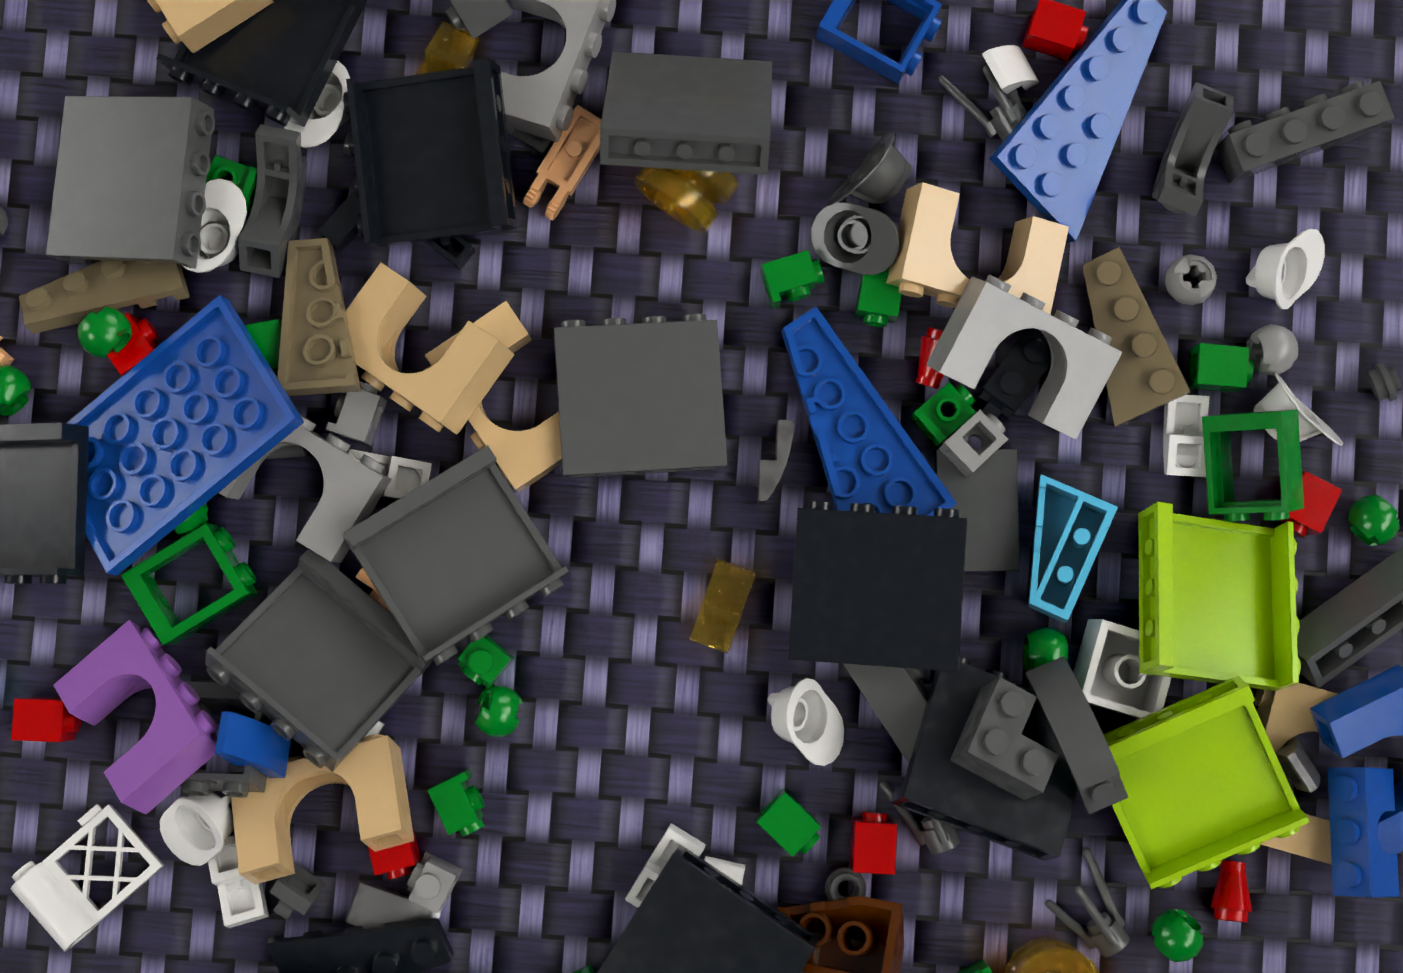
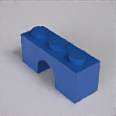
M1370 767L1327 768L1333 896L1399 897L1397 854L1386 853L1378 839V822L1381 815L1385 811H1395L1393 769Z

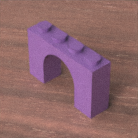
M128 620L53 686L68 712L94 727L134 693L144 689H153L156 708L148 731L137 744L104 771L120 802L143 814H147L215 755L217 742L215 732L219 727L207 712L199 708L197 702L200 701L199 695L188 683L182 681L179 676L182 672L180 665L169 654L164 653L161 648L163 645L153 628L147 626L144 629L133 621Z

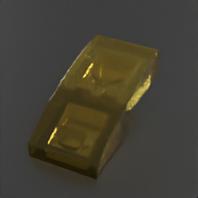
M443 21L425 49V60L416 75L468 67L479 43V37L472 39L466 31L461 29L457 31L454 26Z
M718 558L689 640L728 653L756 571Z

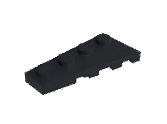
M438 918L385 923L382 928L363 929V926L347 927L344 932L322 934V930L304 932L303 936L285 938L284 934L269 936L266 942V946L279 973H420L449 963L454 956V952Z

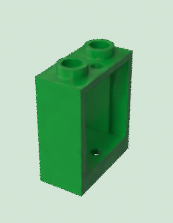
M1298 409L1202 416L1209 514H1224V521L1250 520V513H1263L1264 520L1290 519L1289 512L1304 509ZM1277 429L1281 499L1235 500L1230 431Z
M205 523L121 575L162 645H175L258 594L253 586L257 582L254 573L244 561L239 563L232 551V549L236 548L235 542L224 527L218 528L217 525ZM205 541L234 590L180 623L151 574Z

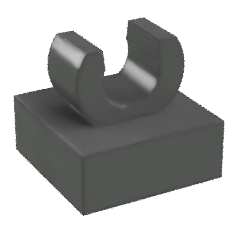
M294 863L295 874L278 878L269 892L280 899L273 911L286 920L290 917L293 910L305 915L327 885L296 863Z

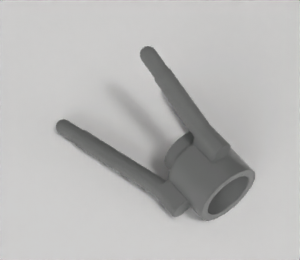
M989 66L983 67V73L1000 104L990 111L993 117L992 120L983 114L944 76L938 77V82L984 126L990 138L998 133L1001 140L1004 141L1027 114L1020 101L1017 89L1008 93L1010 99H1007Z
M881 781L880 787L888 796V799L892 801L894 791L886 781ZM894 805L913 831L918 845L926 844L930 854H940L960 844V839L956 832L958 828L929 817L921 821L923 828H921L909 810Z
M1086 847L1083 849V854L1109 915L1106 912L1100 913L1080 886L1075 888V893L1092 917L1087 924L1088 932L1052 900H1047L1045 905L1083 940L1089 950L1097 947L1103 957H1109L1121 951L1129 943L1130 938L1123 929L1126 922L1117 911L1090 848Z

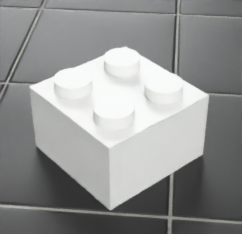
M1088 619L1073 673L1089 705L1135 719H1140L1163 709L1171 677L1139 673V630L1103 619Z

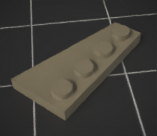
M328 238L288 241L277 378L288 396L361 391L334 249Z
M1120 247L1083 264L1095 329L1112 337L1109 345L1122 351L1117 364L1106 382L1114 426L1118 427L1191 393Z
M101 260L20 295L19 301L25 326L32 334L81 323L84 317L92 311L97 314L103 310V306L119 310L122 307L138 304L142 309L157 305L158 299L173 296L177 301L190 298L181 264Z

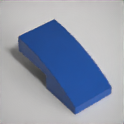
M227 711L221 714L215 754L234 766H252L269 778H285L291 739L289 741L283 739L270 725Z

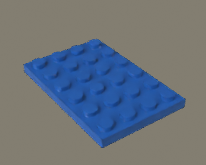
M221 295L216 297L67 422L69 424L89 427L86 536L106 573L115 576L119 575L304 423L231 302Z

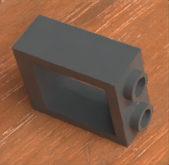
M217 682L188 683L200 697L197 705L210 716L212 711L252 712L241 703L238 698L240 694L228 683L225 686ZM261 711L255 713V720L271 726L272 721ZM245 766L244 774L199 773V768L180 785L183 787L184 793L193 796H208L209 791H222L224 795L230 797L245 798L248 796V792L264 793L267 776L252 766Z

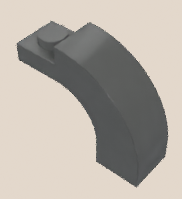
M1198 82L1195 83L1174 127L1153 188L1152 198L1157 199L1168 210L1180 214L1186 212L1194 216L1197 215L1203 203L1204 179L1216 145L1233 114L1234 96Z
M260 124L255 133L257 157L256 192L251 213L238 237L239 264L241 271L280 278L287 264L288 241L295 240L305 194L307 157L301 156V132Z
M1062 656L1025 672L1032 691L1037 696L1038 705L1059 745L1088 813L1091 814L1129 798L1106 739L1065 657Z

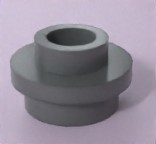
M1382 362L1375 364V369L1369 370L1366 373L1377 401L1384 399L1389 401L1396 400V391L1402 389L1394 367L1386 368Z
M841 867L831 872L827 877L825 893L829 901L856 896L865 897L866 883L860 873L853 872L849 867ZM845 880L850 881L853 885L852 891L847 895L840 894L838 892L839 883Z

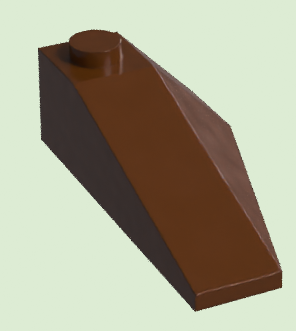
M856 896L847 899L776 908L820 938L815 951L802 969L803 972L900 973L904 953L903 904Z

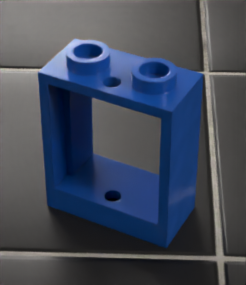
M856 0L832 1L818 26L816 39L896 84L900 83L905 73L910 76L913 75L923 57V54L917 51L924 39L932 42L943 22L937 18L942 4L936 0H886L922 20L897 63L839 31Z

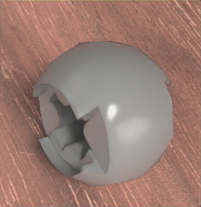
M1188 254L1178 257L1170 264L1166 271L1165 286L1168 294L1177 302L1195 305L1203 303L1211 296L1216 286L1217 274L1214 266L1202 256ZM1189 271L1192 278H1198V283L1193 287L1190 282L1183 280V276L1189 273Z
M1270 324L1257 329L1246 343V347H1249L1248 359L1253 360L1254 370L1264 375L1274 376L1275 373L1279 375L1293 366L1294 361L1298 357L1299 349L1296 337L1290 330L1279 325Z

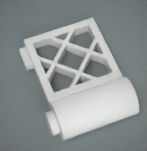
M96 804L78 820L82 828L37 865L33 861L26 863L12 876L15 881L10 888L64 952L88 935L100 921L164 866L111 804H108L104 809L99 804ZM109 818L119 829L117 847L94 846L96 828ZM88 835L87 845H77ZM125 837L134 847H124ZM70 850H87L84 875L68 874L58 860ZM94 851H116L114 876L91 875ZM123 852H139L150 865L138 877L121 876ZM74 880H84L83 890ZM91 880L114 881L112 899L99 909L89 898ZM121 881L131 882L122 891H120Z

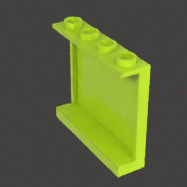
M1156 502L1138 513L1139 673L1217 684L1239 676L1250 688L1278 691L1298 684L1301 661L1298 657L1297 635L1300 623L1296 616L1298 580L1295 577L1294 556L1297 550V542L1294 538L1293 522L1287 521L1276 528H1268L1173 513V504Z
M1239 676L1103 734L1129 797L1112 804V808L1151 890L1157 887L1168 888L1174 886L1187 874L1197 870L1203 872L1214 869L1220 865L1221 860L1234 854L1245 855L1254 852L1260 847V843L1274 837H1289L1300 830V826L1310 823L1307 815L1299 807L1253 704L1255 698L1251 689Z

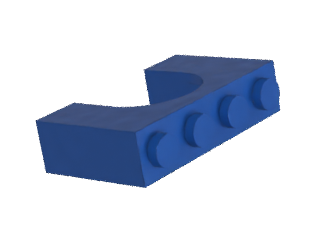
M1396 665L1311 707L1310 711L1322 743L1341 758H1345L1381 739L1390 736H1403V667ZM1403 777L1394 786L1395 811H1385L1378 822L1380 845L1389 854H1398L1403 851Z

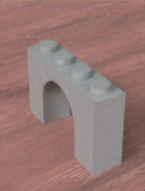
M510 0L514 9L544 17L562 25L566 29V43L558 60L541 73L531 76H516L501 71L506 125L522 132L559 142L563 130L567 131L573 119L572 106L577 94H582L586 87L588 79L587 68L591 58H596L602 44L601 33L605 22H610L614 16L616 0Z
M988 275L986 281L972 276L926 365L975 389L995 349L1007 336L1022 329H1038L1049 344L1051 366L1049 374L1028 416L1076 440L1117 364L1122 351L1109 345L1112 337L1090 327L1087 333L1077 329L1076 326L1079 320L1059 310L1056 311L1054 316L1042 311L1046 303L1024 292L1020 299L1009 294L1008 291L1011 285L991 275Z
M300 414L304 421L302 425L219 493L226 498L239 500L267 456L283 447L302 446L318 461L323 473L324 486L317 507L296 541L330 562L341 563L350 549L344 540V532L371 515L392 479L382 473L385 468L383 464L366 454H363L361 459L347 452L351 446L350 444L331 433L326 438L313 431L316 424Z

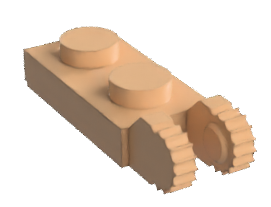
M579 105L576 106L573 111L570 127L567 131L563 130L559 142L553 143L537 169V177L528 190L523 204L530 208L534 207L540 200L548 182L559 188L548 203L545 211V217L552 221L555 220L566 203L568 195L572 196L600 150L601 118Z

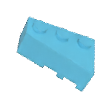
M1040 475L1028 599L1029 608L1065 624L1067 623L1117 511V506L1047 476Z

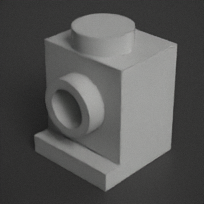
M359 381L361 391L347 392V394L342 393L340 395L334 415L338 417L337 423L328 422L326 430L372 446L387 400L377 395L378 390L375 387Z
M979 410L946 440L939 450L968 478L1008 438L1003 434L1006 431L1005 427L991 413L985 415ZM969 437H977L981 441V448L979 450H973L968 444Z
M426 851L421 862L417 863L408 880L407 890L411 891L408 900L438 914L444 908L463 869Z

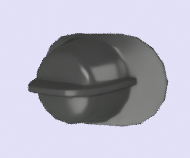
M889 131L877 141L861 165L834 192L828 201V205L839 203L848 195L855 196L871 204L884 203L892 199L899 192L910 175L912 167L892 145L895 137L894 132Z
M833 203L824 207L816 215L811 227L812 244L815 252L824 262L863 275H877L886 271L894 263L899 251V235L895 224L887 215L875 209L852 203Z

